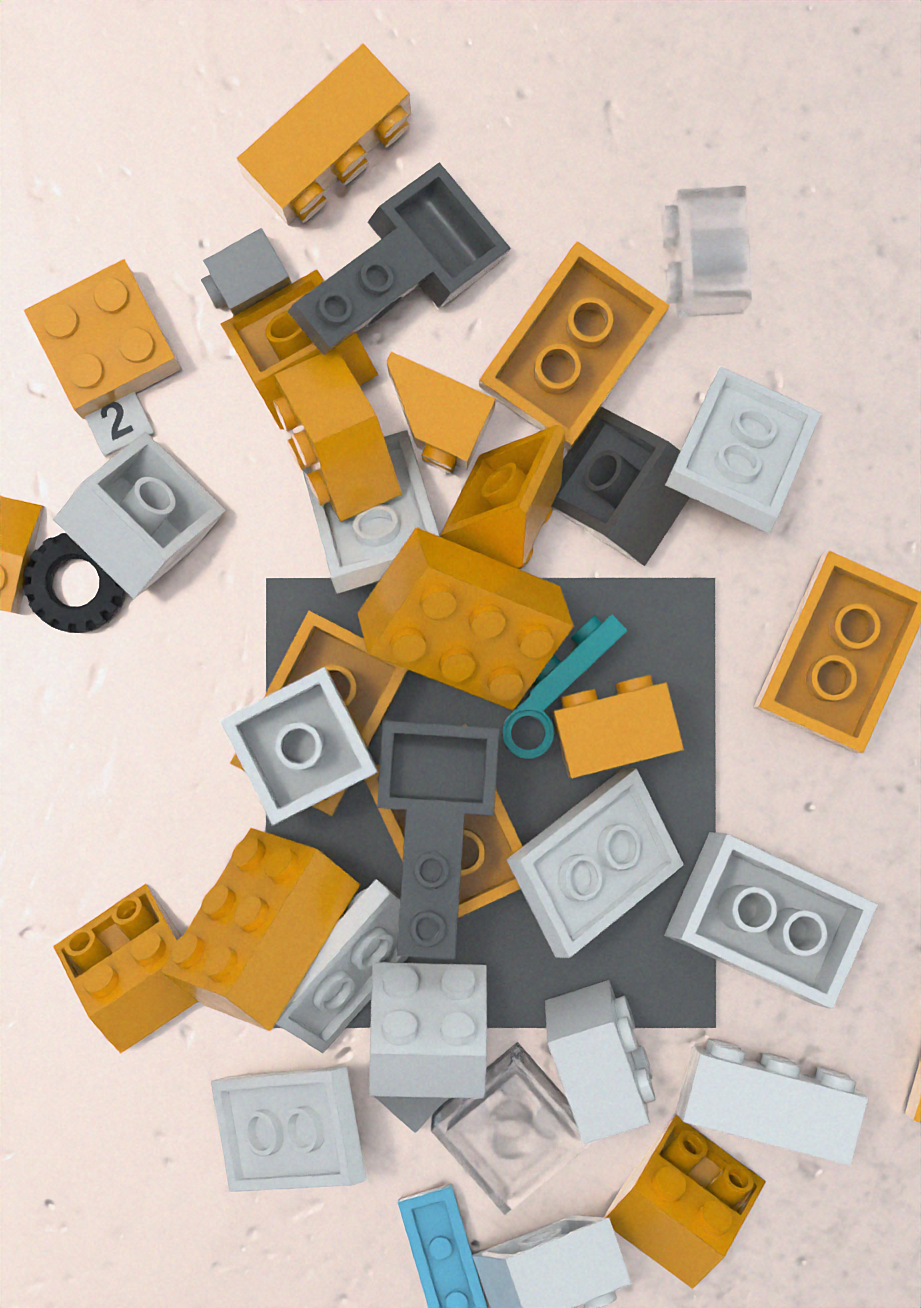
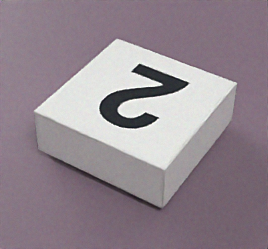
M135 392L85 416L104 457L124 449L145 431L150 436L155 434Z

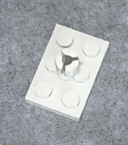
M719 366L665 485L770 534L780 514L821 412Z
M408 430L384 437L402 495L342 522L337 518L329 502L321 506L318 504L306 477V474L310 473L311 470L310 468L302 470L336 594L380 581L416 527L439 536Z
M637 768L621 769L506 859L556 958L572 957L684 865Z
M376 879L368 889L362 890L352 899L348 911L332 930L275 1024L322 1054L371 1000L372 962L403 963L408 958L406 956H397L400 897Z
M347 1066L229 1076L211 1081L230 1192L351 1186L366 1181Z

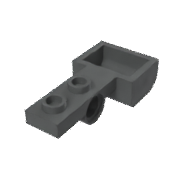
M439 162L382 203L373 213L367 223L381 240L296 301L288 313L325 356L362 327H369L378 321L417 286L422 288L438 309L442 308L488 273L503 259L511 248Z
M383 721L377 808L406 810L397 956L455 960L464 814L494 816L499 728Z

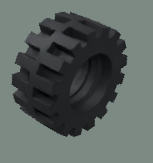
M65 532L43 541V544L30 555V562L28 566H25L23 575L25 576L24 594L27 596L28 605L32 611L50 627L68 633L93 631L99 629L105 623H109L124 603L125 590ZM71 559H83L89 562L96 569L99 577V588L95 597L81 606L63 604L56 597L52 588L56 569L63 562Z

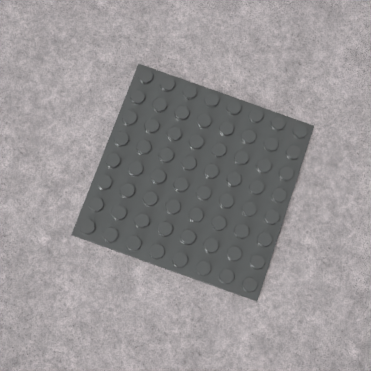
M266 578V692L308 611L364 638L357 613L379 581L336 594L331 578ZM542 578L561 587L574 625L554 653L561 662L578 647L571 637L594 615L603 623L613 614L628 630L543 711L550 718L554 728L553 742L544 754L536 758L526 759L512 754L506 748L502 738V728L505 720L514 710L411 670L408 671L383 721L458 726L466 724V726L499 728L495 788L522 847L621 769L637 768L684 865L570 958L555 957L522 890L519 889L458 918L455 960L408 957L403 963L487 965V1028H546L545 1000L607 980L610 981L615 998L626 996L635 1028H716V959L664 936L709 832L716 833L715 578ZM651 675L654 685L667 682L684 750L575 778H568L551 713L563 709L560 698L592 689L596 690L598 700L618 695L615 684ZM535 682L530 686L515 709L530 696L528 693L536 686ZM521 717L512 726V740L521 749H534L541 744L544 738V728L540 721L534 717ZM383 722L368 749L376 765L380 764ZM365 779L348 787L333 816L310 806L272 825L266 814L267 833L318 849L356 880L360 886L353 898L362 890L368 889L376 879L401 897L403 861ZM348 904L347 908L345 909V911L343 912V914H342V916L340 917V919H341V918L346 914V912L348 911L349 904ZM371 1000L346 1028H371ZM275 1024L273 1028H281V1027L278 1026L277 1024Z

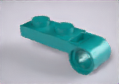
M613 614L603 623L596 615L585 623L571 637L578 647L562 662L553 654L535 679L536 686L528 693L530 696L507 717L502 728V738L506 748L512 754L521 758L531 759L541 756L549 749L554 738V728L550 718L543 711L628 631ZM524 716L536 718L544 728V738L541 744L531 750L519 748L513 742L511 736L513 724Z

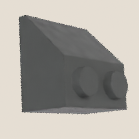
M601 406L575 445L563 459L562 482L551 507L611 548L645 566L690 499L687 495L665 485L680 450L669 441Z

